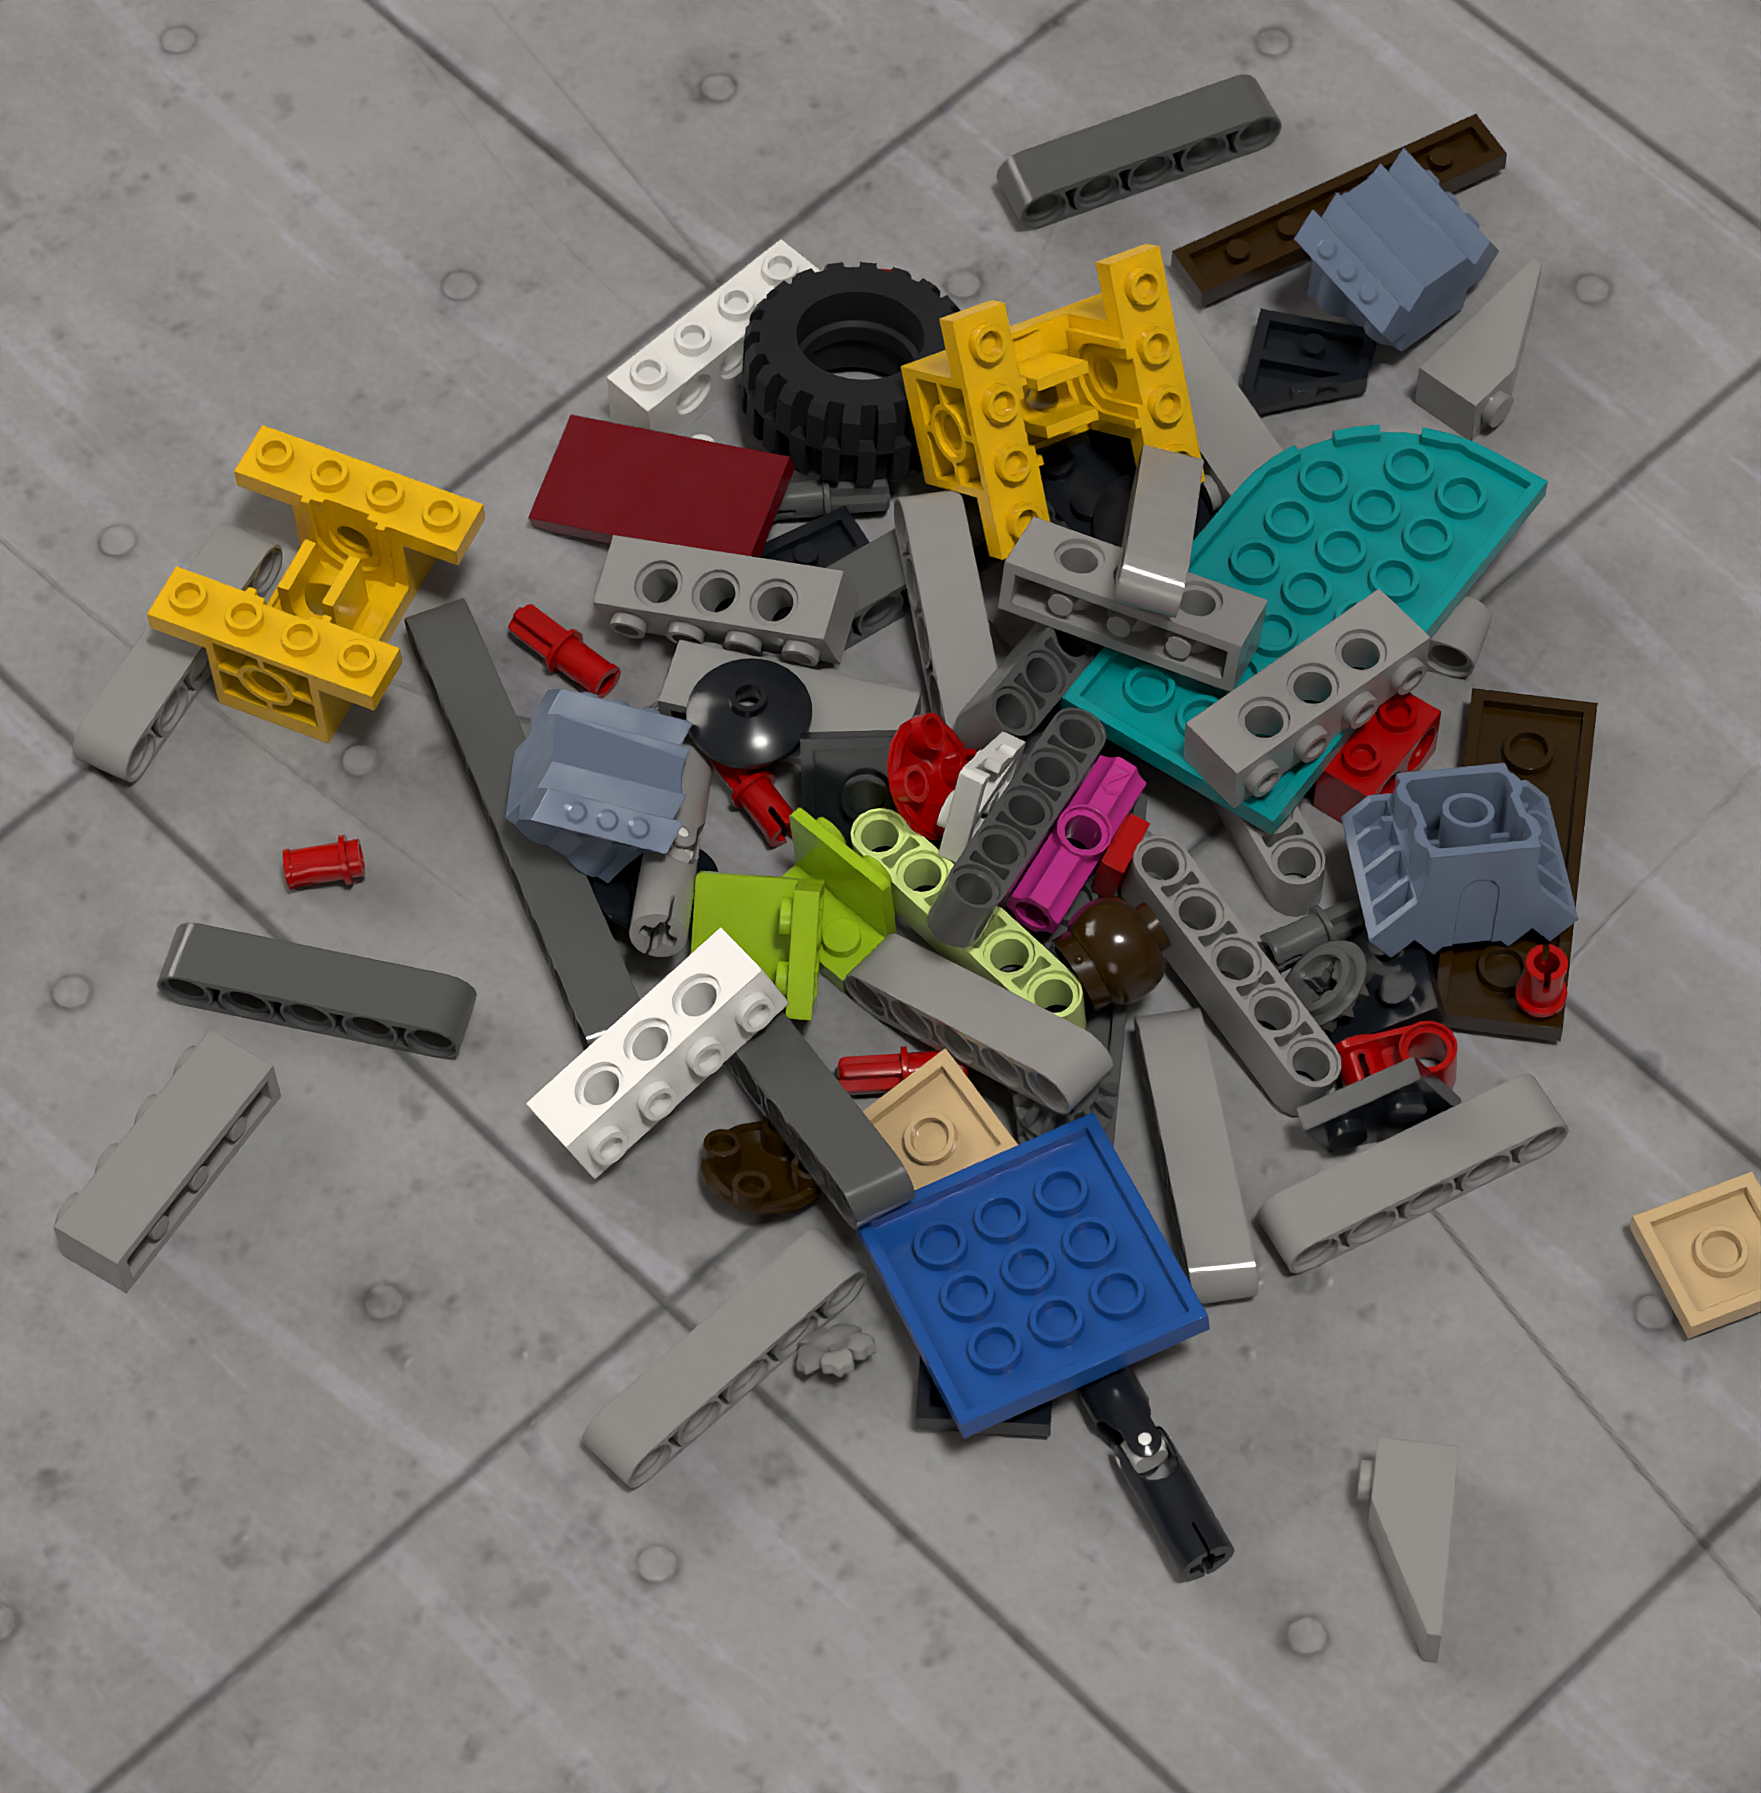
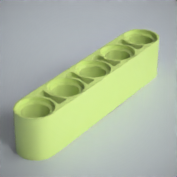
M871 809L861 814L855 820L850 832L853 851L862 858L865 855H870L885 867L892 878L891 887L896 914L945 959L1044 1009L1052 1005L1068 1007L1062 1012L1054 1014L1083 1029L1086 1028L1083 991L1078 978L1004 909L1000 908L981 939L973 946L966 948L952 947L934 936L928 926L927 915L954 864L949 859L938 855L939 850L924 836L913 832L904 819L890 809ZM880 846L893 847L885 852L871 851ZM923 885L935 886L930 891H914V889ZM1015 964L1023 966V968L1015 972L1008 973L999 970L1006 965Z

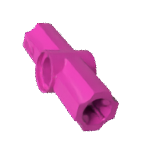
M1100 755L1067 808L1059 815L1048 838L1007 902L1006 906L1012 910L1017 922L1035 933L1038 931L1055 933L1085 883L1095 872L1124 817L1128 816L1146 787L1147 783L1139 775L1136 766L1119 756L1110 758ZM1067 838L1080 841L1086 846L1087 850L1074 847Z

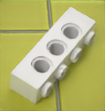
M780 239L607 376L611 420L619 424L677 435L742 383L745 328L750 323V315L756 305L764 298L766 299L767 293L785 280L791 284L792 278L799 272L810 268L814 272H819L820 270Z
M720 928L526 1104L590 1175L596 1179L612 1163L618 1161L655 1124L669 1115L675 1106L708 1076L716 1072L751 1037L766 1027L772 1018L784 1009L789 1002L766 973Z

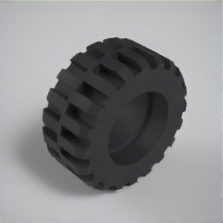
M843 262L827 264L823 271L814 272L810 268L797 273L792 278L791 284L785 280L767 293L766 299L764 298L756 305L750 315V323L745 328L741 403L742 411L747 415L746 423L759 441L763 440L762 446L769 453L790 457L795 466V471L806 476L810 471L820 474L821 480L825 482L839 484V480L844 479L855 480L856 486H873L874 481L877 479L887 478L888 482L892 483L904 480L909 476V471L913 469L918 473L923 472L900 366L946 350L939 319L961 310L948 295L941 298V291L936 285L923 278L918 282L911 279L909 271L893 267L891 271L877 269V263L860 262L859 267H844ZM842 367H861L880 371L890 376L867 380L850 379L831 374L827 370Z

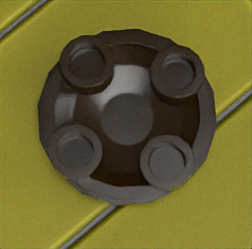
M766 1117L762 1121L738 1124L728 1130H713L704 1138L700 1171L706 1187L725 1204L744 1212L771 1215L795 1211L815 1201L823 1192Z

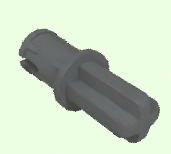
M821 479L789 482L774 521L804 517L817 518L846 505L850 513L885 511L890 506L889 483L886 479L875 480L873 486H856L855 480H839V484L825 482Z
M1359 894L1324 910L1320 906L1315 905L1309 908L1308 915L1299 918V920L1260 935L1262 950L1277 971H1283L1285 968L1296 964L1309 951L1322 944L1346 940L1352 937L1354 933L1366 929Z

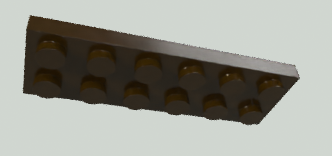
M1472 688L1463 767L1505 763L1508 771L1516 775L1520 781L1528 780L1548 796L1576 907L1598 703ZM1574 923L1552 941H1549L1531 928L1510 946H1507L1502 941L1491 942V940L1442 947L1440 949L1437 984L1447 1021L1441 1024L1451 1028L1561 1041L1565 1005L1561 1011L1553 1016L1536 1018L1527 1014L1518 1005L1515 991L1517 982L1526 971L1525 962L1527 954L1532 948L1542 944V959H1547L1549 945L1560 948L1567 956L1568 967L1563 981L1566 987L1568 986Z

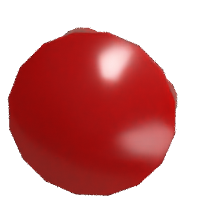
M935 713L913 716L899 726L890 742L887 772L889 789L898 813L913 832L924 836L929 841H942L945 829L937 825L940 811L949 794L953 790L955 791L960 771L975 757L977 751L973 748L965 749L954 731Z

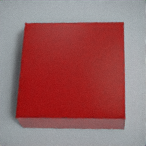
M1131 813L1129 816L1124 817L1091 884L1093 892L1103 897L1115 896L1137 845L1144 840L1150 826L1149 822Z

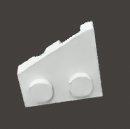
M1002 731L983 750H979L975 757L962 768L955 791L953 790L947 797L937 820V825L945 829L938 855L956 863L1018 771L1025 741Z

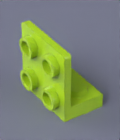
M798 807L789 816L796 864L782 877L825 880L819 972L845 993L847 991L844 982L845 976L888 934H897L895 923L896 911L893 905L891 887L892 878L885 867L874 857L865 855L862 858L849 848L841 832L830 821L823 817L815 820L802 808Z
M700 871L695 878L691 954L717 930L722 928L766 973L789 1002L786 1006V1016L788 1019L812 1020L817 1008L825 880Z

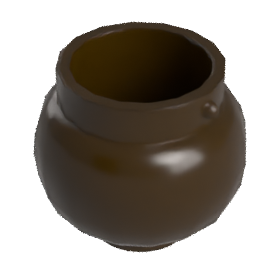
M1114 895L1100 897L1084 905L1071 917L1067 925V931L1051 941L1060 962L1075 974L1080 981L1083 998L1094 1012L1099 1011L1111 1002L1115 1005L1134 1003L1152 992L1160 983L1165 973L1166 963L1162 952L1172 946L1162 925L1145 902L1134 908L1123 897Z

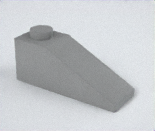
M1534 258L1526 263L1419 367L1415 404L1468 440L1473 441L1488 425L1492 428L1498 426L1507 416L1513 405L1512 392L1538 295L1542 264Z
M1378 1436L1374 1461L1361 1459L1357 1500L1370 1502L1367 1527L1423 1661L1437 1663L1442 1637L1460 1446Z

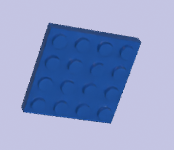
M1094 1112L914 1190L915 1198L856 1229L859 1239L963 1439L1210 1329L1208 1314Z

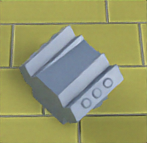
M1405 148L1402 149L1389 171L1380 163L1375 172L1357 187L1342 195L1337 192L1322 217L1312 209L1294 238L1312 258L1311 278L1307 296L1316 300L1318 306L1326 313L1337 317H1344L1356 325L1364 327L1365 333L1373 341L1393 346L1400 351L1408 348L1463 308L1467 289L1482 279L1499 253V250L1479 230L1480 224L1470 213H1464L1459 208L1460 202L1451 192H1444L1439 186V179L1430 170H1424Z
M548 689L531 719L529 736L514 751L505 819L516 825L519 831L531 841L541 845H548L567 857L582 873L592 877H599L607 883L642 853L667 854L684 823L674 820L687 796L682 794L681 784L683 766L691 748L681 744L693 722L662 715L658 710L651 708L639 709L631 707L629 703L620 700L608 701L600 699L598 695L583 692L580 694L565 689Z
M1505 763L1396 773L1394 793L1368 795L1341 816L1369 941L1391 958L1414 940L1432 954L1445 946L1491 940V942L1502 941L1507 946H1510L1531 928L1549 941H1552L1578 920L1549 798L1528 780L1520 781L1516 775L1508 771Z

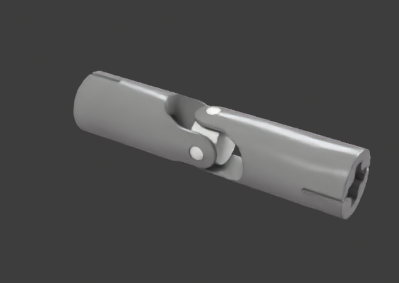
M683 745L691 748L683 766L681 784L682 794L687 796L674 820L684 823L667 854L643 853L629 929L632 944L643 953H646L649 948L648 955L655 957H669L678 953L685 947L688 937L700 844L695 841L705 825L713 774L712 760L699 748L690 745Z

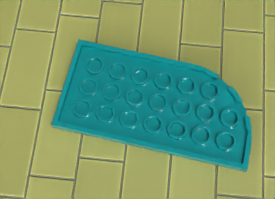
M1380 424L1334 430L1331 439L1309 445L1300 450L1293 445L1270 458L1236 489L1192 543L1188 572L1268 600L1259 647L1235 689L1378 589L1385 593L1431 639L1546 496L1548 481L1474 441L1451 433L1422 427L1421 435L1405 432H1381ZM1104 646L1061 699V710L1071 707L1090 712L1104 726L1107 739L1270 835L1275 833L1357 729L1348 727L1331 739L1327 748L1316 759L1307 763L1300 761L1283 773L1278 783L1268 793L1260 797L1252 795L1233 808L1183 759L1186 723L1230 693L1229 691ZM1351 667L1357 670H1366L1362 667ZM1305 700V701H1303V702L1310 703V704H1317V703H1319V702L1313 701V700ZM1256 734V735H1254V736H1257V737H1260V738H1269V737H1271V736L1266 735V734Z

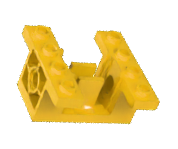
M1143 244L1096 261L1101 293L1012 326L1009 325L1005 302L989 300L942 317L939 320L946 350L900 366L925 483L977 497L989 556L1001 560L1006 559L1033 516L1050 522L1039 466L1044 465L1043 457L1036 454V450L1092 429L1131 439L1136 468L1143 444L1201 459L1160 246ZM1030 389L1029 396L1026 399L1027 391ZM1204 470L1202 471L1201 483L1206 481Z
M262 425L235 468L234 474L237 486L292 505L300 549L266 604L265 598L258 596L257 589L248 587L246 591L176 566L149 609L147 617L150 628L206 648L219 703L329 744L352 703L375 711L403 662L400 648L387 643L436 559L438 558L455 565L460 564L486 519L484 504Z

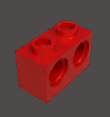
M1410 692L1404 695L1396 693L1379 705L1371 719L1355 730L1316 780L1313 806L1342 824L1341 816L1368 795L1394 793L1396 773L1420 771L1435 753L1442 711Z

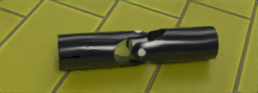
M1128 1365L1075 1389L1098 1431L1115 1448V1458L1120 1470L1181 1579L1185 1581L1196 1580L1204 1577L1205 1571L1207 1574H1210L1223 1566L1233 1556L1234 1547L1171 1437L1160 1425L1155 1426L1151 1419L1149 1397L1132 1367ZM1166 1458L1169 1459L1174 1469V1472L1165 1478L1151 1480L1144 1477L1155 1473Z

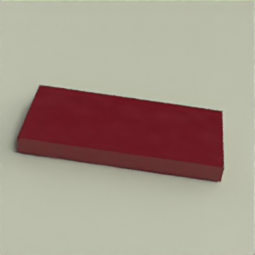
M570 414L528 519L535 529L611 544L613 535L760 558L795 466L788 456Z

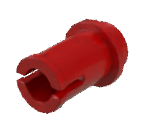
M345 834L338 835V842L293 850L283 849L282 851L285 878L290 890L297 889V887L343 879L346 885L354 884L355 877L365 876V862L360 840H347Z
M1543 944L1537 945L1529 951L1525 962V974L1522 975L1516 986L1515 996L1518 1005L1527 1014L1536 1018L1553 1016L1561 1011L1566 1004L1568 991L1563 980L1567 973L1568 960L1565 953L1554 945H1549L1547 959H1542Z

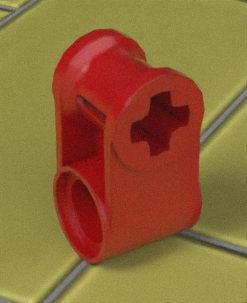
M1420 1021L1413 1025L1376 1034L1355 1035L1334 1045L1341 1057L1340 1076L1344 1087L1413 1056L1417 1059L1422 1057L1437 1059L1441 1062L1440 1064L1427 1068L1451 1090H1453L1456 1082L1457 1039L1452 1031L1441 1023Z

